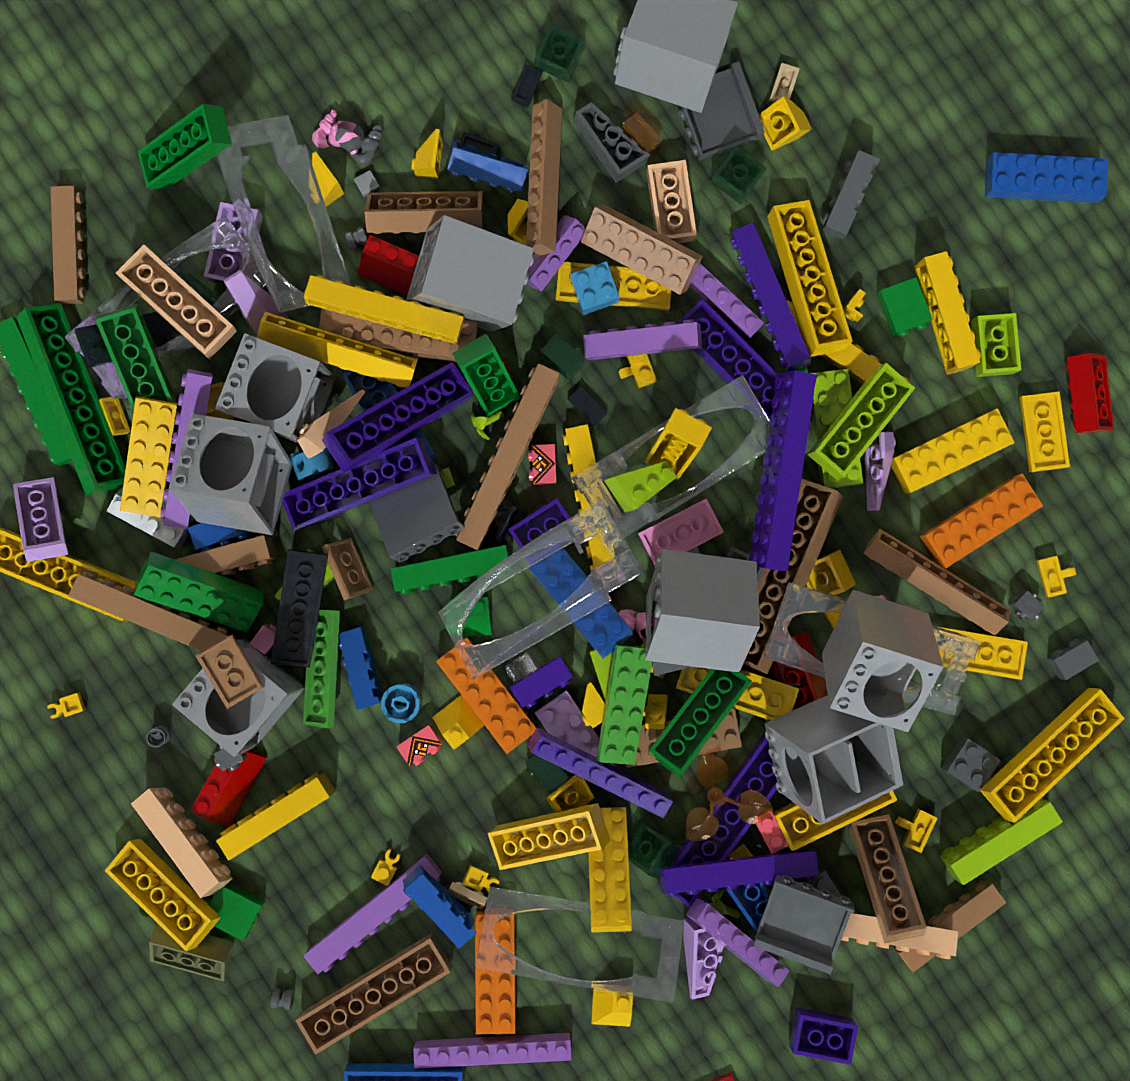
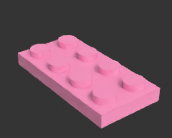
M704 499L638 533L655 566L656 557H660L662 549L687 552L724 533L709 502L707 499Z

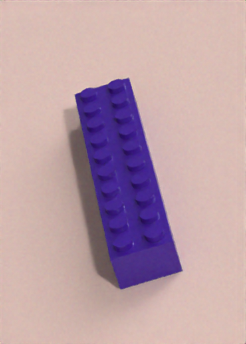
M794 370L778 374L775 380L776 391L772 399L773 411L769 419L770 431L766 439L767 451L763 458L764 471L760 478L761 491L757 498L759 504L758 512L754 518L756 525L755 531L752 534V551L749 554V561L757 562V568L788 571L817 376L815 374Z
M765 732L667 867L726 860L777 790V780L772 770L773 761L769 755L770 747L765 737ZM659 876L657 880H658V884L661 886L660 876ZM699 890L698 894L688 895L687 892H680V896L676 898L691 908L703 890Z

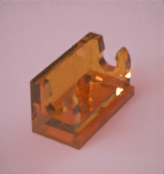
M637 112L628 118L621 127L627 137L631 140L633 139L638 143L637 146L649 154L653 150L656 151L663 140Z

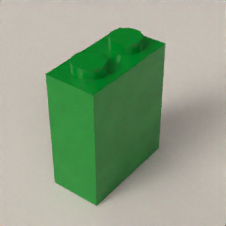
M917 277L880 290L876 294L892 337L899 335V337L910 334V330L915 328L917 331L928 327V323L933 320Z
M227 883L212 895L211 902H207V904L221 916L214 926L244 941L249 935L265 901Z

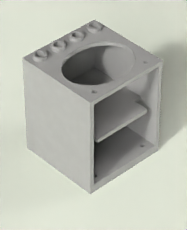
M638 0L628 27H624L621 33L619 53L613 74L616 76L615 84L702 113L726 44L738 2L732 0Z
M444 215L427 228L406 301H417L426 307L436 306L445 312H458L464 317V320L478 322L479 328L489 332L510 326L512 323H515L518 316L516 309L523 299L522 288L523 285L527 284L529 278L527 271L534 261L535 256L532 255L534 248Z
M244 333L215 409L240 422L270 426L275 435L298 443L297 439L301 435L299 433L301 428L306 423L309 425L322 416L337 377L317 360Z
M191 413L169 490L197 522L273 535L292 468V462L270 426Z
M662 549L660 557H656V569L646 595L645 660L739 672L760 628L757 562ZM657 601L654 617H656L655 625L651 636L652 603Z
M852 590L822 652L830 709L905 732H909L943 669V663L928 613L856 590ZM918 669L922 677L921 690L916 700L905 709L902 694L906 690L914 672Z
M249 638L238 639L237 642L264 688L227 709L202 668L172 704L233 757L256 747L305 689V686L280 664L271 663V657L268 654L265 655L252 646Z
M828 695L765 723V737L769 742V755L773 761L772 770L776 776L778 792L785 795L821 824L903 786L894 729L830 709Z

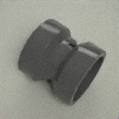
M363 226L357 228L356 231L345 232L351 251L357 249L360 245H366L368 238Z
M164 725L156 726L147 733V743L152 747H160L169 741L171 732Z
M274 988L271 997V1008L278 1009L283 1007L285 1010H291L294 1002V990L282 991L280 988Z

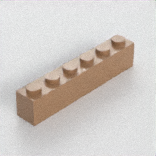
M75 186L51 187L54 301L61 304H83L86 297V289L83 285V279L86 277L83 267L85 252L82 248L84 232L81 224L84 221L83 212L81 211L83 195Z
M988 880L980 881L974 886L972 891L962 894L956 903L947 905L943 910L944 912L940 915L931 917L926 926L958 931L959 939L1006 904V901ZM896 947L894 948L912 972H915L936 956L934 952H930V956L917 954L916 949L910 948L909 952L896 950Z

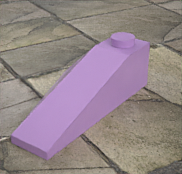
M241 270L223 280L256 338L260 321L265 312L289 319L282 305Z
M880 432L864 452L867 511L880 510L896 444L893 432Z
M685 918L683 938L689 993L691 999L709 996L716 977L715 970L718 962L721 963L723 958L721 953L724 945L692 919Z

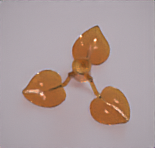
M710 753L702 754L697 767V777L704 787L713 786L707 794L708 800L711 802L709 804L710 812L703 807L694 808L689 812L686 819V838L692 841H702L712 837L719 828L718 819L712 816L714 806H721L725 801L740 806L738 809L739 817L749 824L761 822L773 811L772 805L764 795L753 790L743 792L740 797L741 802L726 797L725 793L718 788V783L724 782L728 776L727 764Z

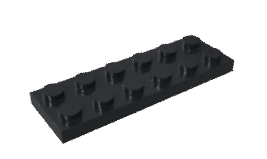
M158 312L142 314L157 352L193 345ZM97 324L74 330L88 368L113 363Z
M288 549L271 663L310 668L328 554Z

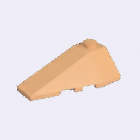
M364 390L354 394L309 425L306 423L299 431L301 435L297 441L307 458L310 459L325 449L326 446L322 442L323 437L328 431L341 425L364 395Z

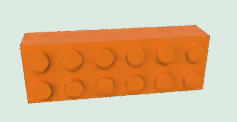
M1018 474L919 537L936 564L947 568L1043 507V504L1024 475Z
M469 637L436 661L506 754L529 738L538 728Z
M515 909L476 910V1034H515Z

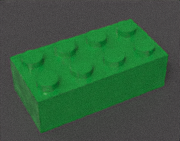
M487 334L452 353L487 417L521 398Z

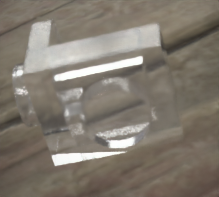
M530 651L505 666L509 677L515 683L540 667Z

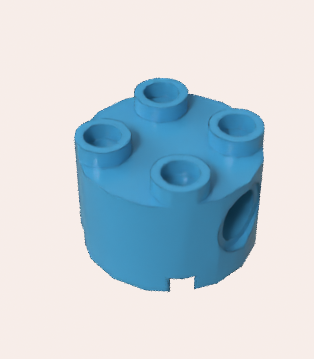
M327 447L310 459L306 457L304 452H296L289 455L298 481L311 480L316 476H323L335 470Z
M399 683L390 687L381 699V709L384 715L395 723H406L412 720L422 707L420 691L408 683Z

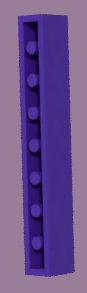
M754 223L732 231L733 239H730L731 245L734 250H738L739 256H737L740 266H744L746 269L744 275L747 283H751L753 286L751 292L754 300H759V312L762 317L765 316L767 319L765 326L768 333H772L774 336L772 342L775 350H779L782 357H779L782 367H787L788 372L810 365V355Z
M536 728L527 743L531 753L664 818L673 803L667 792L609 763L598 762L596 760L597 757L539 728Z
M810 849L659 868L661 892L668 894V897L680 896V892H687L688 895L698 894L699 890L706 889V892H716L720 887L732 890L737 889V885L755 887L756 883L763 882V885H772L777 875L789 876L793 881L794 878L800 877L801 880H811L813 876L819 875L816 851Z

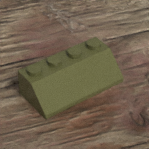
M157 924L149 941L150 961L224 982L233 954V942L227 938L213 937L208 933L196 948L185 951Z

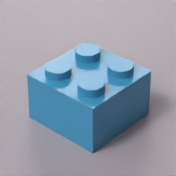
M607 261L570 274V281L583 315L619 303L620 297Z

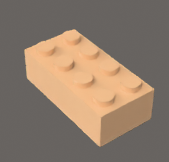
M686 160L648 165L646 174L655 231L677 243L695 241L697 233Z

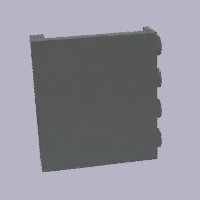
M739 61L733 63L730 69L715 74L702 113L679 106V118L685 122L686 127H684L686 137L692 141L691 150L694 156L697 155L698 161L762 139L765 133Z
M435 463L434 466L438 474L370 502L388 555L397 563L406 561L410 556L423 552L427 547L438 544L444 538L456 535L465 528L457 517L443 481V477H445L443 470Z
M777 875L754 937V947L831 974L833 960L851 912L854 913V902L844 896L832 895L828 890L813 888L812 885L806 882L799 883L793 881L789 876Z

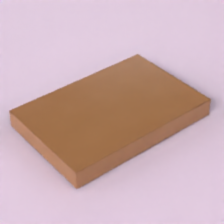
M351 537L322 546L324 554H328V564L344 600L373 590Z
M233 634L195 655L227 709L264 688Z

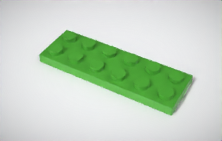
M319 609L310 668L306 667L304 725L334 728L340 611Z
M615 644L596 758L598 762L635 765L652 661L645 660V647Z

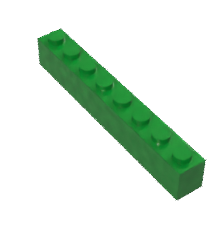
M14 317L8 318L0 322L1 355L10 365L8 368L9 372L16 378L18 383L16 385L17 389L26 400L24 402L25 407L34 417L32 419L34 426L40 430L42 435L40 439L50 452L48 454L49 459L53 464L63 467L73 461L19 323Z

